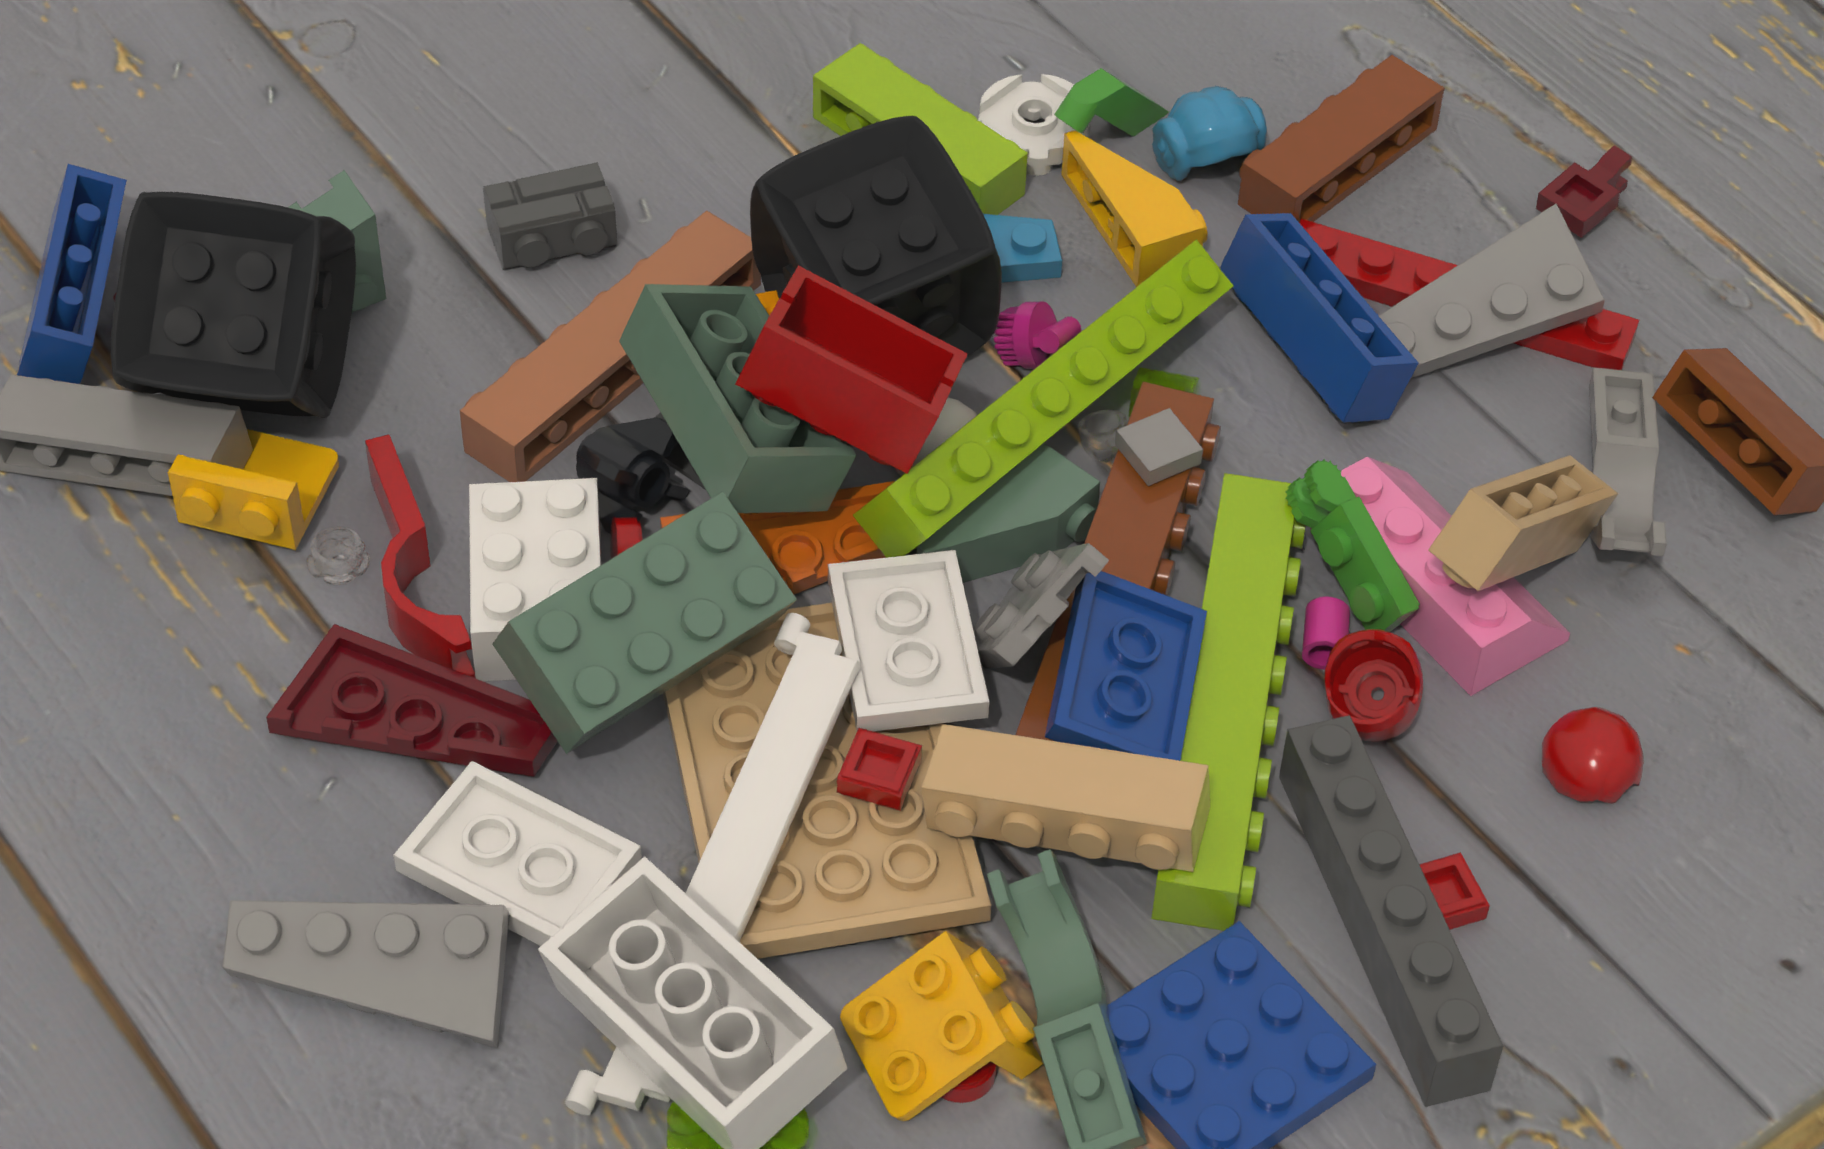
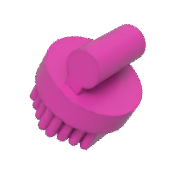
M1024 302L1020 306L1009 307L999 313L998 328L995 330V335L997 336L993 340L996 343L994 347L1005 366L1021 365L1024 369H1035L1081 332V325L1077 319L1069 316L1057 322L1051 306L1046 302Z

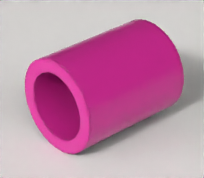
M1319 597L1307 604L1305 608L1302 658L1311 667L1325 670L1328 657L1336 642L1349 634L1350 608L1344 601L1334 597Z

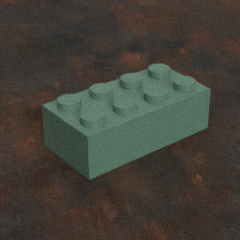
M645 284L619 342L709 496L713 498L719 493L724 492L737 513L828 511L857 456L850 444L835 436L818 432L801 418L777 406L764 404L756 399L751 392L735 385L763 326L769 318L767 311L752 287Z
M721 492L508 621L492 645L563 750L568 754L775 623L797 599L724 492Z

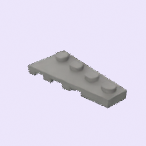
M1555 204L1378 316L1419 362L1411 377L1414 378L1603 311L1605 299L1557 204Z

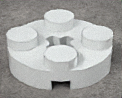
M1022 74L1003 78L990 86L983 94L978 120L1004 138L1012 140L1028 153L1026 174L1034 176L1045 175L1052 170L1053 165L1062 163L1064 133L1075 130L1054 115L1074 84L1060 77L1041 74L1040 82L1029 81L1022 83ZM1041 118L1045 119V122L1042 123H1030L1025 121H1036ZM1091 122L1083 132V135L1090 138Z

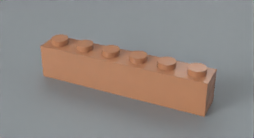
M707 210L688 226L679 228L666 244L650 257L638 261L629 274L608 291L600 292L587 308L567 324L558 326L545 342L526 357L516 360L503 376L483 392L474 394L467 401L465 406L459 410L464 452L509 482L527 481L643 384L619 340L645 284L750 286L754 291L761 285V274L754 260L751 237Z

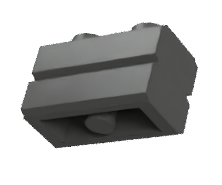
M598 162L483 187L487 227L503 270L519 266L535 267L547 260L579 253L590 255L599 252L603 248L617 245L614 202L608 187L605 186V180Z

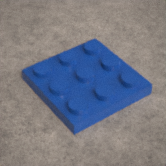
M1240 921L1107 1005L1108 1019L1135 1104L1175 1149H1270L1371 1081L1374 1077L1376 1063Z

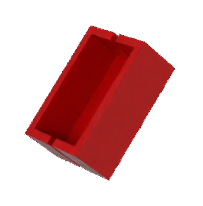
M798 265L763 326L735 385L751 392L760 402L777 406L801 418L818 432L835 436L866 452L874 461L883 465L893 466L908 474L935 425L968 354Z

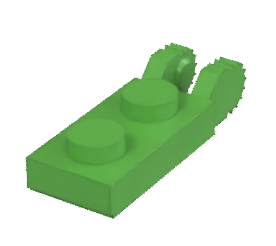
M1325 459L1322 461L1317 460L1306 469L1307 472L1304 474L1305 477L1303 479L1299 477L1288 486L1289 489L1285 491L1287 493V497H1285L1288 500L1287 505L1292 507L1291 512L1297 522L1312 528L1310 531L1318 544L1322 558L1330 565L1349 600L1352 612L1361 621L1365 630L1380 629L1391 632L1417 611L1420 603L1361 498L1355 496L1346 478L1341 476L1342 471L1338 470L1337 465H1333L1331 461L1327 462Z

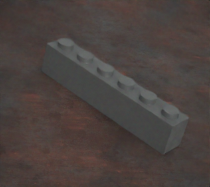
M1350 715L1287 729L1279 779L1424 1106L1428 1107L1491 1091L1503 1044Z

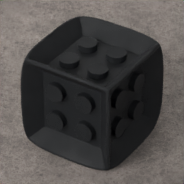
M917 116L895 117L849 132L788 158L771 168L756 181L750 198L751 242L754 260L761 274L765 292L776 290L780 298L799 265L968 354L967 356L985 345L993 336L1000 312L1002 269L990 228L973 194L943 145L931 129Z
M184 192L140 193L132 210L126 231L116 291L111 332L113 379L117 384L141 393H162L170 397L220 402L239 406L240 410L327 418L330 415L338 393L347 349L356 280L354 234L345 225L331 217H317L280 205Z

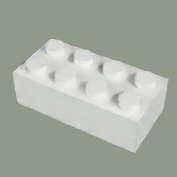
M645 856L538 948L556 989L723 1149H760L847 1069L834 1028Z

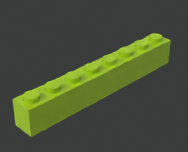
M1196 239L914 465L908 474L904 473L853 514V517L886 558L905 556L1229 291L1233 284Z
M1224 473L1202 609L1207 611L1180 760L1209 765L1210 810L1194 871L1172 868L1158 870L1151 917L1154 920L1224 931L1234 925L1237 906L1249 908L1251 906L1256 867L1243 865L1245 851L1257 853L1259 851L1264 813L1251 811L1253 797L1266 799L1272 759L1260 758L1259 753L1261 745L1274 746L1279 707L1267 706L1268 693L1281 695L1287 657L1274 655L1275 645H1288L1294 607L1283 606L1282 598L1283 595H1296L1301 559L1289 557L1290 547L1302 549L1306 525L1296 521L1291 512L1292 507L1287 505L1288 500L1285 499L1287 497L1285 491L1289 489L1288 486L1291 483Z

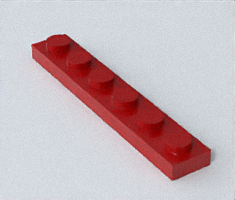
M1302 218L1299 222L1363 298L1393 307L1458 266ZM1603 309L1600 313L1525 338L1513 344L1592 368L1622 370L1635 339L1640 320Z

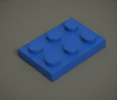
M1100 571L1096 577L1091 573H1087L1075 589L1045 737L1062 743L1180 761L1207 611Z

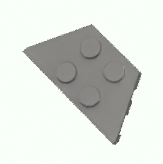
M1090 543L1056 551L1048 550L1042 554H1032L1011 580L1013 585L999 605L994 603L973 627L981 664L986 668L1014 666L1041 634L1068 607L1069 602L1066 599L1087 573H1091L1096 577L1108 563L1109 559Z

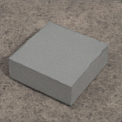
M1170 408L1116 430V447L1148 486L1197 466L1202 462L1203 448Z

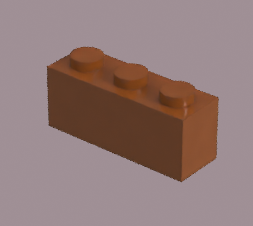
M1727 348L1684 349L1652 398L1773 515L1816 512L1824 502V439Z

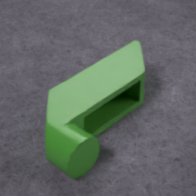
M1100 68L1077 82L1071 88L1054 115L1082 134L1093 117L1097 115L1134 137L1167 115L1169 111L1145 94Z

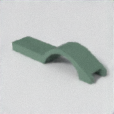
M1051 849L1038 853L1043 871L1008 884L1004 873L1000 869L988 873L987 877L996 907L1005 920L1017 945L1033 991L1037 1010V1026L1033 1027L1069 1149H1134L1147 1144L1108 1019L1106 992L1098 961L1056 855Z

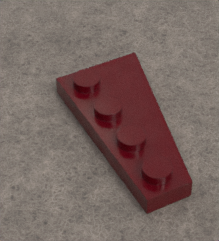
M336 624L331 627L266 716L269 733L465 766H468L473 761L489 770L532 777L536 775L557 743V739L530 699Z

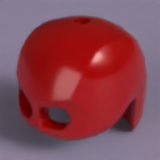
M1367 629L1345 635L1336 642L1330 652L1326 663L1324 679L1327 706L1331 719L1350 715L1361 740L1368 742H1378L1397 737L1412 725L1422 699L1423 673L1418 656L1409 642L1391 632L1380 629ZM1381 690L1384 692V697L1381 700L1373 699L1374 692Z

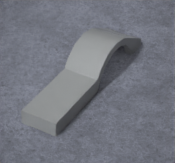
M1595 367L1592 369L1589 383L1593 454L1591 472L1618 493L1590 533L1592 540L1601 550L1635 551L1657 556H1664L1667 545L1665 522L1654 521L1653 516L1659 439L1656 401L1652 398L1655 394L1654 376L1652 373Z

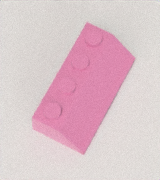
M1366 457L1341 470V476L1346 478L1355 496L1361 498L1420 603L1419 609L1400 623V625L1470 696L1569 640L1570 632L1514 577L1477 591L1475 588H1467L1456 583L1444 572L1442 568L1443 562L1428 551V549L1451 518V515L1408 472L1370 457Z

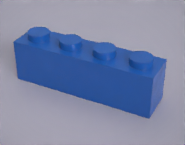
M72 164L67 165L52 213L18 366V376L40 379L48 378L76 384L81 383L93 348L127 180Z
M1291 213L1245 214L1220 266L1221 271L1233 284L1232 288L1238 299L1247 305L1266 328L1267 334L1280 345L1297 366L1298 372L1312 384L1328 404L1330 411L1343 423L1389 419L1419 362Z

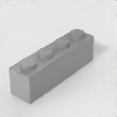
M10 375L0 392V471L172 496L167 472L177 454L243 469L253 451L240 407L235 405Z

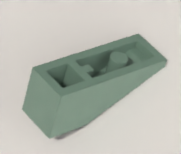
M1043 443L933 535L918 545L917 554L956 550L963 583L1021 567L1034 553L1042 554L1048 550L1064 549L1074 541L1081 542L1086 539L1098 507L1100 481Z

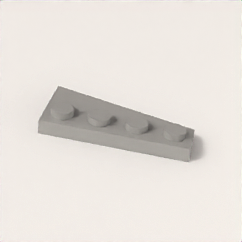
M230 900L222 968L231 976L312 998L314 996L344 1003L352 1009L374 1015L377 1012L410 1021L414 1026L440 1033L442 1031L472 1038L476 1043L498 1048L509 912L505 905Z

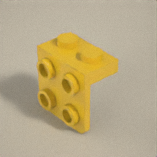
M247 429L253 451L243 469L177 454L167 473L178 522L293 550L297 549L339 468L338 454L331 448Z
M944 931L843 1007L840 1014L841 1022L888 1113L900 1121L912 1119L990 1061L1021 1080L1044 1064L1031 1041L1035 1037L1033 1022L1020 1005L1015 1001L1009 1002L1000 986L1007 980L1006 975L998 961L985 947L982 946L975 950L949 932Z

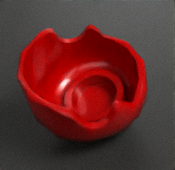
M1601 707L1573 710L1556 721L1546 733L1542 742L1543 773L1558 793L1579 802L1599 800L1613 804L1633 784L1636 786L1640 784L1644 763L1640 738L1635 729L1622 715Z

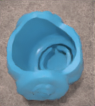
M1221 86L1207 87L1199 92L1186 93L1176 100L1168 117L1159 120L1152 128V147L1160 168L1170 178L1180 181L1187 177L1192 167L1211 165L1234 156L1243 155L1247 158L1254 150H1262L1266 142V119L1262 108L1252 98L1238 97L1232 90Z

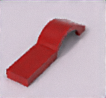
M387 434L365 440L371 483L392 535V539L381 562L389 627L401 645L414 655L475 678V672L466 652L472 649L471 640L461 615H443L416 606L403 594L414 577L431 567L426 526L390 435Z

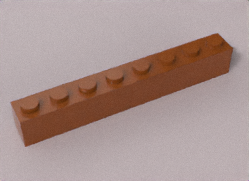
M1142 382L1127 425L1170 408L1203 448L1202 460L1210 462L1214 459L1221 426L1211 424L1214 398L1147 382ZM1118 449L1084 543H1090L1109 559L1101 571L1166 596L1168 595L1175 570V561L1169 560L1172 549L1182 552L1191 520V515L1185 514L1184 511L1187 504L1198 505L1205 482L1206 470L1200 469V464L1148 486ZM1075 589L1066 599L1069 602L1068 607L1056 620L1015 735L1054 741L1046 738L1045 732Z

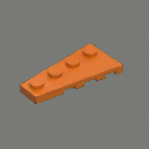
M894 481L839 489L828 511L738 514L792 593L797 594L827 582L828 564L886 558L853 517V514ZM685 514L660 517V529Z

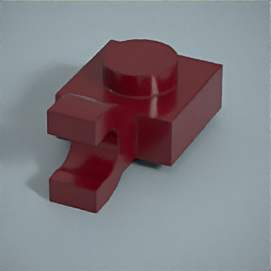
M1614 145L1589 171L1574 162L1538 193L1536 209L1543 212L1557 204L1569 230L1582 238L1618 207L1620 193L1627 188L1628 180L1620 175L1631 165L1632 156Z

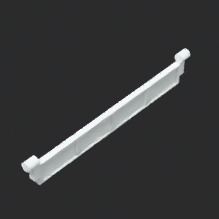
M788 613L774 641V645L778 650L793 656L686 891V894L738 942L742 938L860 668V664L856 659L840 656L842 647L839 640L807 633L810 628V622L804 616L797 613ZM616 1047L603 1077L588 1070H580L565 1100V1105L578 1114L590 1115L597 1100L638 1111L645 1096L670 1102L671 1098Z

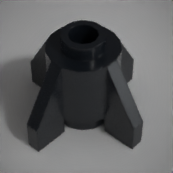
M655 417L599 428L588 435L578 448L576 455L577 476L579 479L597 478L600 522L604 530L610 534L613 518L636 517L637 521H640L643 514L632 508L637 506L641 508L651 507L661 499L663 494L685 500L690 490L670 479L669 467L662 460L661 455L670 457L677 442L664 419Z

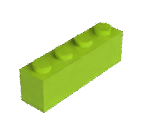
M859 43L813 75V118L838 135L842 136L865 126L895 117L917 116L939 139L983 214L998 215L1025 195L1028 157L1026 151L862 43Z

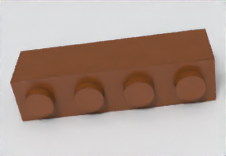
M1394 55L1389 56L1373 69L1368 68L1364 70L1354 83L1336 96H1328L1317 110L1299 123H1291L1282 132L1281 136L1262 150H1254L1247 156L1239 172L1241 183L1238 205L1251 214L1291 213L1298 222H1300L1301 218L1312 222L1316 221L1437 130L1444 87Z

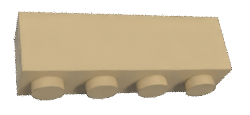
M1569 455L1471 488L1428 551L1443 562L1442 568L1453 581L1464 587L1475 588L1477 591H1480L1577 552L1618 493Z
M946 724L941 726L921 787L927 829L939 830L955 837L975 836L1006 841L1022 848L1037 846L1074 852L1079 856L1090 859L1104 857L1141 863L1157 870L1172 868L1194 871L1210 810L1209 765Z

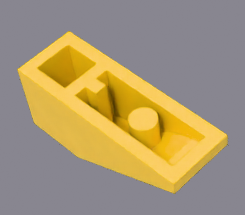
M1076 130L1064 133L1061 176L1136 287L1196 239L1203 247V243L1207 241L1208 236L1205 220L1197 209L1192 210L1179 189Z

